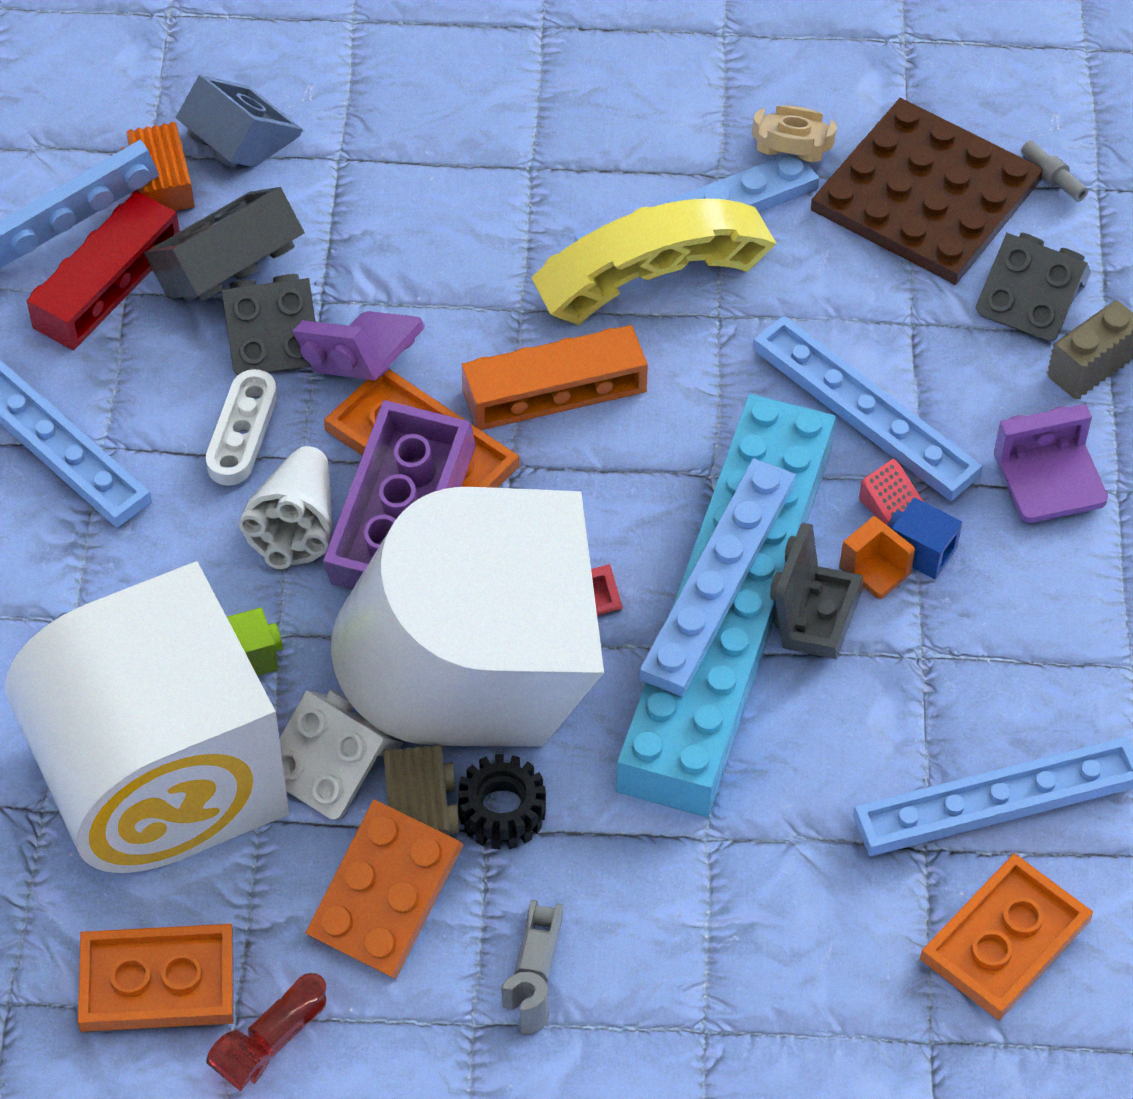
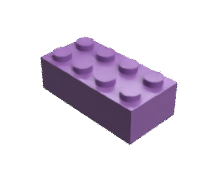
M383 400L323 559L332 585L353 590L393 523L409 505L432 492L462 486L476 447L470 421Z

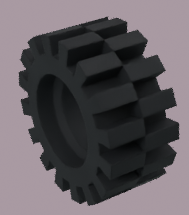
M495 754V763L490 764L486 756L479 759V770L473 764L466 769L467 778L462 776L459 782L458 810L461 825L464 824L465 832L469 837L476 833V843L484 846L487 839H491L492 849L500 850L501 841H507L509 849L517 847L518 837L526 844L532 840V831L538 834L542 828V820H545L546 789L543 786V777L540 772L534 774V765L527 761L521 768L520 757L512 755L510 763H505L504 754ZM509 791L518 795L521 803L517 809L511 812L496 813L488 810L484 806L483 800L492 792Z

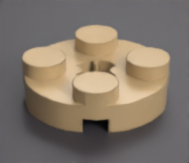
M783 105L776 106L775 114L765 115L766 108H763L754 115L752 136L757 140L756 149L761 153L776 155L780 152L796 154L801 160L818 162L822 160L823 152L829 151L835 144L836 123L832 119L830 125L822 122L823 114L818 111L804 107Z

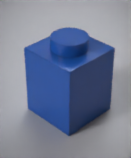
M914 497L904 512L897 510L893 514L887 526L914 546L915 554L912 568L936 579L958 548L962 521Z

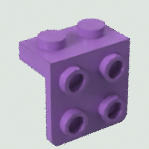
M366 311L361 313L349 326L302 320L292 333L301 347L302 356L310 363L315 373L375 381L388 371L389 365L415 342V338L424 329L425 325L422 319L416 316Z
M1086 403L1071 407L1060 406L1051 411L1028 416L1017 415L1008 420L1000 421L993 454L1020 518L1024 522L1044 521L1100 509L1106 505L1108 494L1085 445L1092 420Z

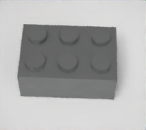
M275 187L250 191L145 251L144 255L167 298L184 297L185 301H190L199 296L200 300H204L222 291L224 287L221 282L232 276L240 279L256 271L259 268L258 260L268 255L271 258H276L292 250L295 247L293 240L305 234L282 188Z

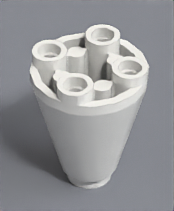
M304 446L290 454L249 499L241 515L239 528L248 544L260 555L264 556L266 563L275 569L282 570L290 565L313 562L326 553L331 541L330 467L325 454L317 448Z

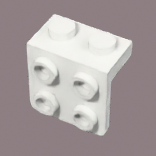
M332 689L329 690L328 694L306 690L279 738L286 791L329 819L339 820L347 812L377 756L384 757V751L387 749L394 751L397 748H401L404 741L384 733L360 714L353 711V706L345 695Z

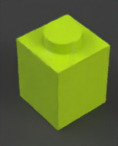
M262 607L227 616L257 676L277 671L276 652L283 650L282 639L277 624L267 623Z

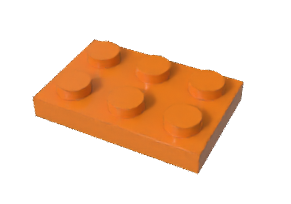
M373 799L305 934L396 979L464 844Z
M1013 853L922 949L920 960L1000 1021L1091 922L1093 911L1017 854Z
M232 924L80 932L78 1026L80 1032L234 1024Z

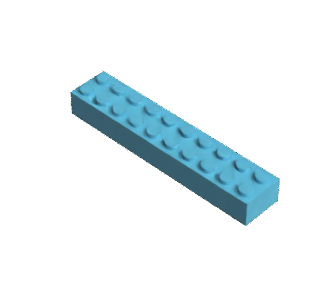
M753 394L748 395L673 606L753 458L795 473V486L684 697L645 683L617 761V793L709 818L775 621L776 601L771 600L770 597L772 580L776 572L782 573L786 564L785 549L789 537L797 536L801 523L808 522L832 450L836 415Z

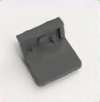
M1006 232L976 304V311L981 317L1047 342L1055 341L1061 331L1078 287L1085 288L1091 270L1088 262L1084 261L1085 257L1073 250L1060 248L1058 252L1043 246L1045 243L1043 240L1030 234L1020 233L1018 237Z
M287 274L273 277V283L256 285L255 280H241L230 283L229 289H222V301L226 317L232 366L236 375L253 369L270 373L311 367L310 363L302 356L301 347L292 333L302 320L316 322L309 278L299 279L298 274Z
M802 522L797 536H790L785 549L786 564L782 573L776 572L772 580L770 597L771 600L776 601L777 606L774 621L775 628L780 629L784 649L837 659L864 587L863 575L819 567L813 525Z

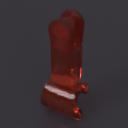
M307 973L299 977L283 997L278 999L248 1028V1036L241 1030H232L221 1036L209 1050L206 1064L240 1092L248 1084L249 1080L255 1084L265 1071L270 1057H273L304 1025L324 1010L327 1002L325 980L316 973Z

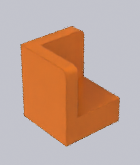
M874 515L843 541L839 568L844 572L863 575L864 588L877 599H882L911 575L915 548Z

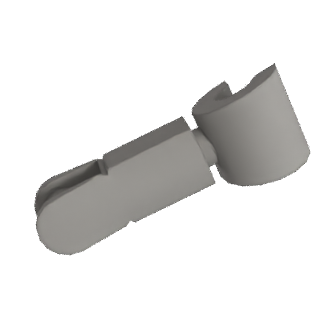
M531 900L514 975L509 977L501 988L503 1008L514 1010L521 1004V1034H533L540 1031L549 1019L547 982L562 925L563 904L557 903L555 908L539 906L538 900ZM535 925L550 927V931L535 929Z

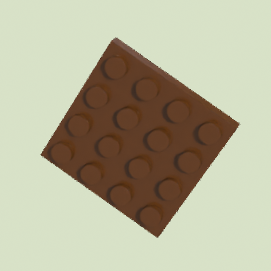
M900 97L811 200V211L956 285L1042 180L1043 168Z

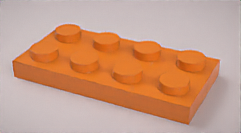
M388 369L383 376L375 381L366 380L324 419L325 431L363 455L383 400L462 420L465 419ZM471 424L476 447L461 487L498 488L520 467L519 455Z

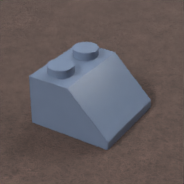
M199 75L175 117L188 128L186 133L189 137L203 145L211 146L216 151L214 153L215 158L233 168H236L237 164L251 167L258 166L297 139L303 131L300 126L251 87Z

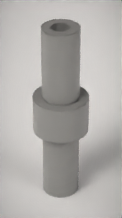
M1028 141L1023 145L1021 154L1033 164L1043 168L1042 178L1052 186L1058 185L1077 202L1087 196L1088 188L1069 173V166L1060 158L1048 155L1033 141Z

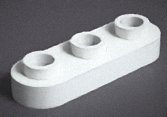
M247 370L236 376L232 382L206 453L208 474L218 484L226 486L239 484L245 481L252 472L277 401L275 380L265 371ZM258 396V397H260V398H258V399H253V398H251V397ZM239 431H248L245 434L239 433Z

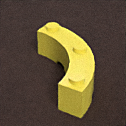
M725 199L682 200L653 207H641L632 214L603 225L583 236L560 253L549 257L544 266L531 278L550 315L580 325L592 313L620 295L619 286L639 276L650 280L667 273L682 270L690 261L705 260L708 266L736 268L748 272L777 243L756 207Z

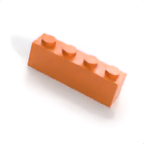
M632 325L608 328L593 334L575 338H564L558 342L536 347H524L514 352L492 357H480L470 362L461 363L462 391L473 423L480 430L647 392L648 364Z

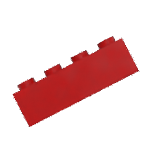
M135 191L124 203L119 204L114 209L112 215L97 230H93L87 236L85 242L70 257L65 258L59 264L57 270L42 285H38L31 292L26 301L33 329L74 351L152 271L144 252L180 232L177 212Z

